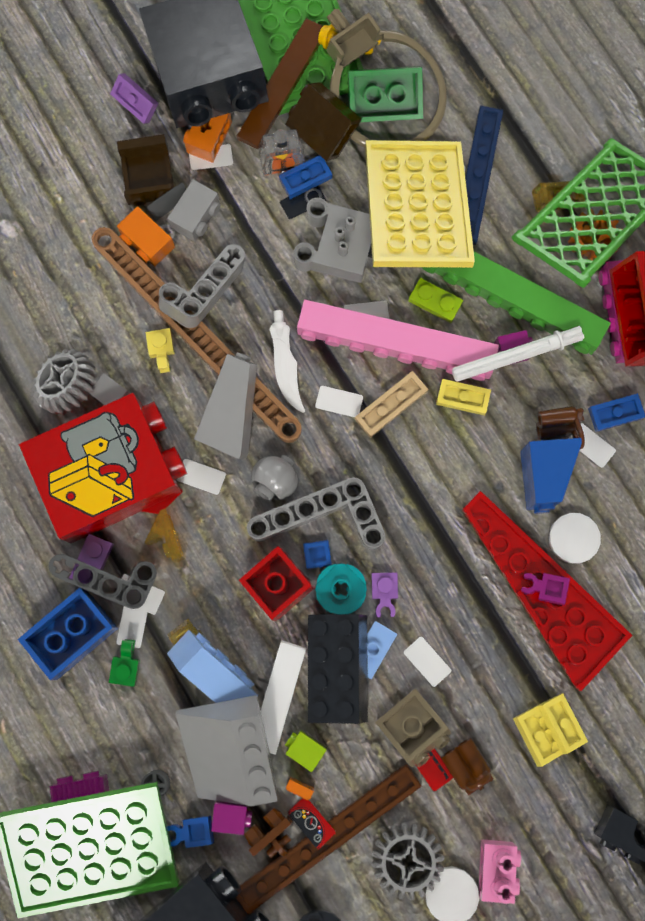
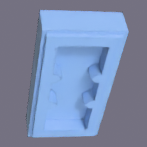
M374 621L367 633L368 678L370 679L373 678L397 636V633L377 621Z

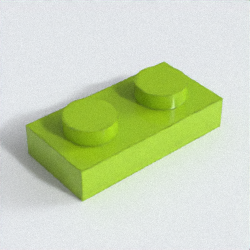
M420 278L408 302L452 323L463 300Z

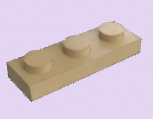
M412 371L355 416V420L371 438L428 392V388Z

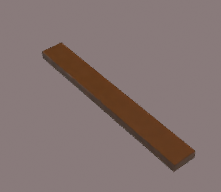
M405 763L327 821L336 833L320 849H317L307 836L287 850L288 854L285 857L282 855L278 856L240 884L242 892L236 899L245 912L250 914L421 788L422 785Z

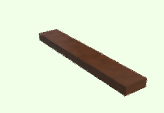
M307 18L304 20L266 85L269 101L258 104L256 108L251 110L237 134V140L259 150L320 45L318 37L323 27L322 25Z

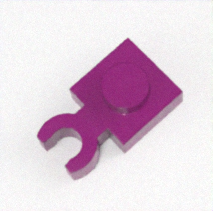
M544 573L543 579L538 580L533 574H524V579L531 580L533 586L531 588L522 587V593L529 595L539 592V600L565 606L570 578Z

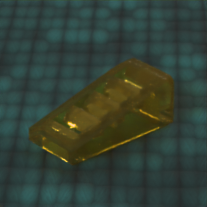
M570 181L539 183L532 190L536 212H540L554 198L552 192L556 196ZM574 193L576 199H573L572 194L570 195L573 202L585 201L584 195L581 193Z

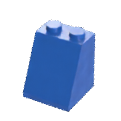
M581 438L530 441L520 451L526 510H534V514L549 513L550 510L555 509V506L563 501L582 444Z

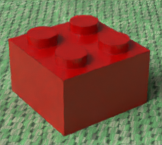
M279 546L239 579V582L272 621H278L316 588Z

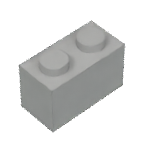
M193 179L167 218L170 228L195 242L199 236H203L206 232L210 218L212 216L215 217L219 212L221 204L218 193Z

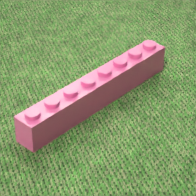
M305 299L297 326L298 335H301V338L308 341L319 339L325 341L330 346H349V349L355 352H364L366 350L374 352L373 354L377 357L387 358L391 356L407 364H411L413 361L421 363L423 367L428 369H436V367L446 369V372L452 374L454 367L496 354L499 347L498 344ZM493 370L471 378L479 381L490 379Z

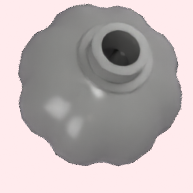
M285 455L281 457L268 456L260 459L254 465L251 474L252 482L256 486L254 491L269 502L272 498L283 500L290 497L298 486V476L293 468L295 463Z

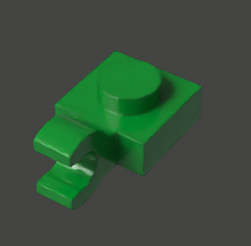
M122 640L121 657L114 656L112 659L109 683L131 687L136 686L140 665L139 659H133L136 640Z

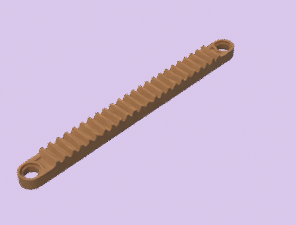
M107 227L95 230L92 235V243L98 253L219 376L227 354H234L202 321L194 328H187L163 313L158 303L159 289L165 283L113 230ZM107 235L111 237L112 240L108 246L99 245L98 242L102 236ZM173 297L165 298L168 301L175 300ZM191 310L186 311L187 314H194ZM256 377L253 412L282 441L287 443L295 442L301 436V423ZM286 423H292L296 426V432L292 436H286L282 432V427Z

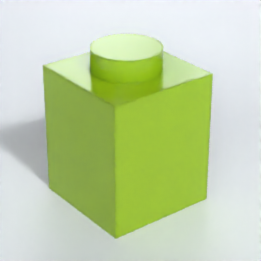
M300 730L298 735L293 732L285 743V746L288 748L285 754L310 772H313L327 750L326 746Z

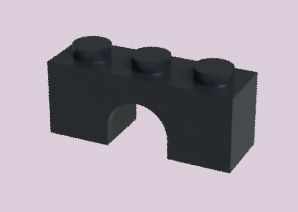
M607 804L594 832L595 835L601 838L600 844L612 851H615L616 847L624 850V857L638 865L641 860L645 862V844L638 845L634 838V831L639 821Z

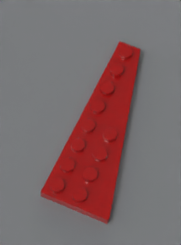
M480 491L462 509L463 513L574 687L578 691H582L633 635ZM544 573L570 578L565 606L539 600V592L529 595L522 593V587L531 588L533 586L531 580L524 579V574H533L538 580L543 579Z

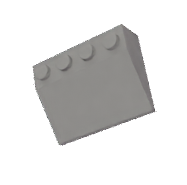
M257 695L176 710V717L198 798L246 806H256L278 801L276 779Z

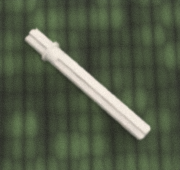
M578 326L563 332L554 331L553 335L454 367L452 375L455 381L458 382L556 349L561 351L564 349V346L584 339L582 328Z

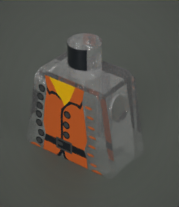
M280 129L275 133L262 136L259 157L263 176L286 172L307 162L303 143L297 130L285 131Z

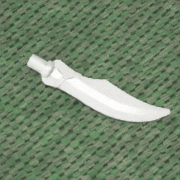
M283 310L273 311L274 323L269 329L274 345L276 379L283 396L289 404L304 413L305 409L298 390L297 361L290 351V328L284 322Z

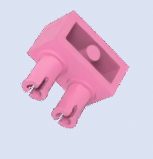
M481 839L478 886L481 901L515 904V895L519 896L520 880L516 878V867L521 866V851L517 850V846L513 842Z

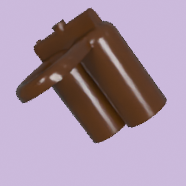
M569 406L538 411V422L536 423L538 438L545 439L572 434L573 438L582 439L580 449H583L585 437L581 422L584 421V410Z
M471 737L440 757L459 788L465 790L468 796L478 789L481 791L484 789V785L490 781L492 782L494 779L491 775L490 766Z

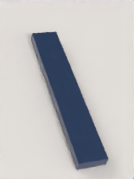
M481 105L465 176L473 245H476L478 241L503 115L502 109Z

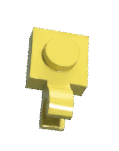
M170 328L145 332L150 358H156L160 373L170 372L168 355L175 354Z

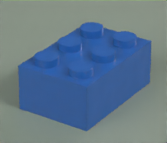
M78 588L19 637L18 641L49 680H58L119 628L89 591Z

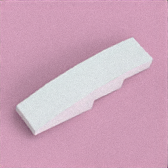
M282 640L260 711L269 752L275 755L306 651V647Z

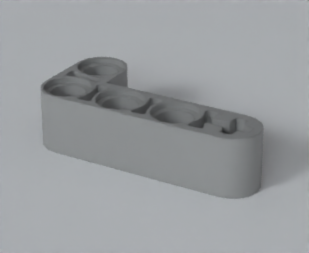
M236 244L225 247L189 292L174 283L162 285L159 289L158 306L160 310L184 327L194 328L198 326L241 273L245 259L244 249ZM214 276H222L223 279H217ZM201 293H207V294H209L210 296L204 297V296H202V295H200V294H201ZM173 297L175 300L168 301L165 298ZM192 310L195 312V314L190 315L187 314L186 311Z

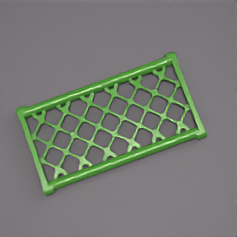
M610 138L604 144V148L522 230H517L512 235V240L567 276L580 287H586L598 269L645 221V198L641 197L639 191L645 190V184L637 182V176H645V159L618 141ZM613 152L623 158H616ZM602 163L610 164L613 166L614 172L603 173L600 171L599 166ZM626 163L630 165L631 171L620 172L616 164ZM634 165L639 167L643 171L635 170ZM631 177L634 185H622L619 178ZM587 178L597 179L600 187H587L584 181ZM614 178L617 186H604L602 179ZM622 191H635L636 199H625L623 197ZM573 192L581 193L584 195L585 201L573 202L570 195ZM605 192H617L619 200H607ZM588 193H600L602 201H590ZM636 204L639 206L640 212L638 214L628 213L625 205ZM602 206L605 214L593 215L590 207ZM608 206H621L622 214H610ZM558 207L567 208L570 211V217H558L555 210ZM584 207L587 209L588 215L575 216L573 208ZM622 219L626 227L623 230L613 228L610 220ZM593 221H606L608 229H595ZM543 222L552 223L555 226V232H542L540 225ZM570 222L573 231H560L558 223ZM575 222H589L590 230H578ZM607 234L611 242L608 245L599 244L596 240V235ZM578 236H591L593 244L581 245ZM528 237L537 238L540 246L528 239ZM560 237H574L575 245H562ZM543 238H556L558 246H544ZM581 250H593L597 257L593 261L583 259ZM563 251H576L578 260H565ZM549 252H558L560 259ZM570 266H579L582 273L580 274Z

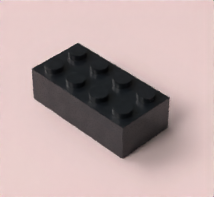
M308 615V723L361 724L368 722L367 615Z

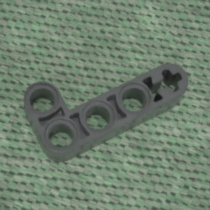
M56 554L49 562V571L53 576L131 609L143 606L157 575L155 566L146 561H140L133 566L127 581L65 554ZM61 558H64L66 560L65 564L73 568V563L79 564L74 570L73 579L67 577L70 572L66 570H61L60 573H57L56 566L53 565L54 561L59 562ZM146 565L150 568L151 575L148 579L141 580L137 576V571L139 567ZM89 569L93 574L92 580L85 584L79 582L77 577L79 571ZM107 579H113L117 585L116 590L110 594L102 590V584ZM133 589L138 590L140 593L139 601L134 604L128 603L126 600L127 593Z

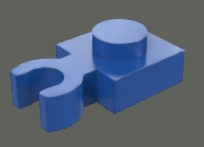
M211 815L182 820L183 827L179 824L167 826L168 831L173 830L176 833V839L170 841L172 847L182 843L183 840H185L186 848L214 844V835L211 832Z

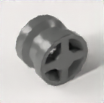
M163 770L151 771L144 776L141 785L158 782L161 797L170 788V778Z

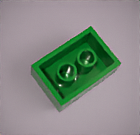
M422 67L347 70L349 108L362 118L361 122L423 119Z

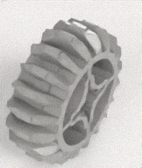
M65 348L62 353L56 351L54 357L48 356V361L45 364L42 363L43 367L41 370L36 371L38 376L32 380L35 384L32 387L33 397L37 403L50 413L65 415L67 411L73 412L76 406L81 408V402L88 400L87 395L94 392L91 387L97 383L95 380L97 376L96 366L84 353L75 349L68 350Z
M401 823V832L397 831L395 825L391 826L392 836L386 831L382 832L386 840L385 843L381 840H376L375 843L381 848V851H372V856L379 858V860H374L371 864L373 868H381L374 873L375 879L383 878L380 882L381 888H385L390 884L388 889L389 895L392 896L398 889L399 899L402 900L405 892H408L410 900H414L415 891H418L420 897H424L425 893L422 888L426 886L429 891H433L434 887L430 881L440 882V877L434 873L444 871V867L437 864V862L444 860V855L435 854L442 847L439 843L431 845L436 839L434 834L425 838L427 828L423 827L417 833L416 823L411 825L410 831H407L406 823ZM408 839L401 851L389 852L394 844ZM416 841L422 843L427 848L429 861L415 854ZM410 853L414 863L406 867L405 870L402 858L406 859L405 856ZM386 861H390L392 864L400 867V881L389 874L386 869ZM426 870L421 878L408 882L413 872Z

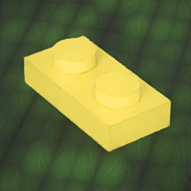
M442 379L436 405L485 416L491 390Z

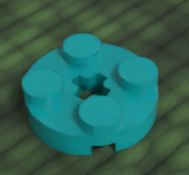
M334 564L321 572L317 579L315 590L318 602L326 611L332 614H351L363 604L367 588L365 578L357 568L348 564ZM339 583L342 585L346 583L348 586L346 588L347 595L340 594L337 596L334 593L337 590L335 584Z

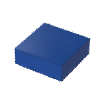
M328 540L303 544L307 570L332 565Z

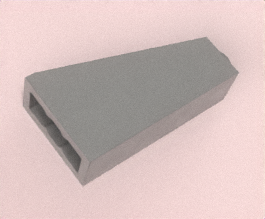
M237 352L236 356L227 354L194 440L237 459L247 458L249 451L257 364L250 362V356Z

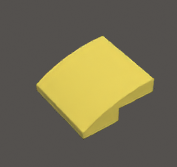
M559 694L513 718L537 767H542L559 756L568 754L588 742L564 694Z

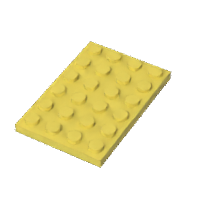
M366 140L365 155L373 267L473 268L475 260L461 142Z

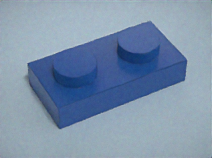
M319 155L280 174L279 180L289 199H292L332 179L333 174L325 160Z
M638 393L588 408L595 432L645 418V412Z

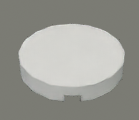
M581 513L563 515L550 528V548L564 562L580 564L588 561L597 553L601 544V534L597 524L590 517Z
M454 866L444 867L443 872H435L434 874L440 877V882L430 881L434 887L433 891H429L427 887L425 888L426 904L431 914L439 921H466L470 919L477 910L479 903L478 887L472 876Z

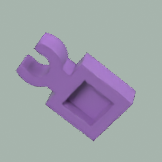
M371 573L372 599H379V604L375 610L376 616L381 617V608L387 607L390 610V617H394L395 607L391 603V599H398L397 573Z

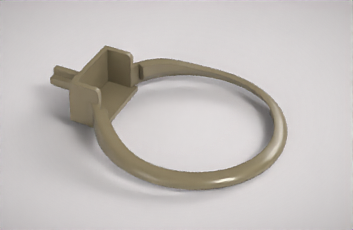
M339 8L334 9L327 16L338 32L336 36L330 39L326 50L335 62L329 90L340 99L339 85L343 68L378 44V40L396 42L414 49L426 59L436 75L439 86V103L430 125L421 134L408 141L428 140L442 121L447 101L445 80L434 58L413 38L396 31L380 30L369 13L350 25ZM357 130L351 136L354 142L364 148L366 140H371Z

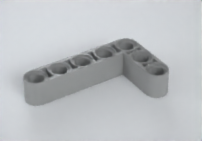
M358 478L346 479L250 519L247 524V532L250 537L255 541L261 542L347 507L365 548L377 550L385 540L383 527L367 489ZM350 485H356L360 488L361 493L356 497L348 495L346 489ZM328 494L334 495L337 498V503L334 506H326L323 503V498ZM303 504H310L314 511L309 516H303L299 512L300 507ZM366 508L370 512V518L360 520L356 516L357 510ZM281 513H285L290 517L289 523L284 526L276 523V517ZM256 523H263L266 525V531L262 535H255L252 532L253 526ZM368 532H377L380 536V541L377 544H370L366 540Z

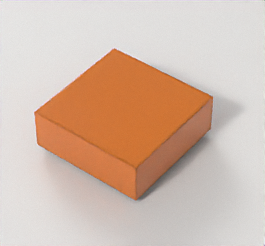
M291 776L286 785L287 791L306 800H310L314 792L313 787Z

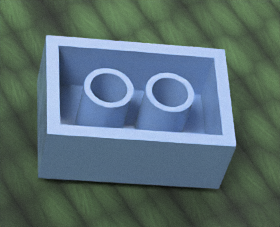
M188 630L167 653L178 671L215 703L257 695L252 689L254 683L246 676L247 674L236 664L233 665L229 658L218 648L215 649L200 632L195 635Z

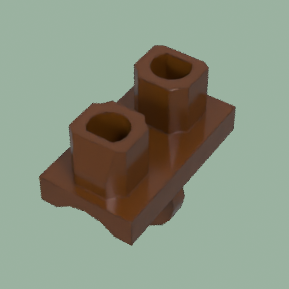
M273 808L263 817L272 828L269 833L264 835L255 824L244 834L251 846L249 852L253 857L270 842L273 846L266 851L270 858L277 852L283 857L288 854L285 845L292 839L287 833L281 839L277 836L289 827L293 820L289 815L285 818L278 809Z

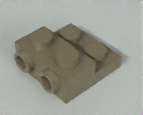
M416 689L375 722L411 768L415 764L417 767L424 765L430 758L428 753L435 747L438 750L445 747L450 741L448 736L452 734L447 725Z

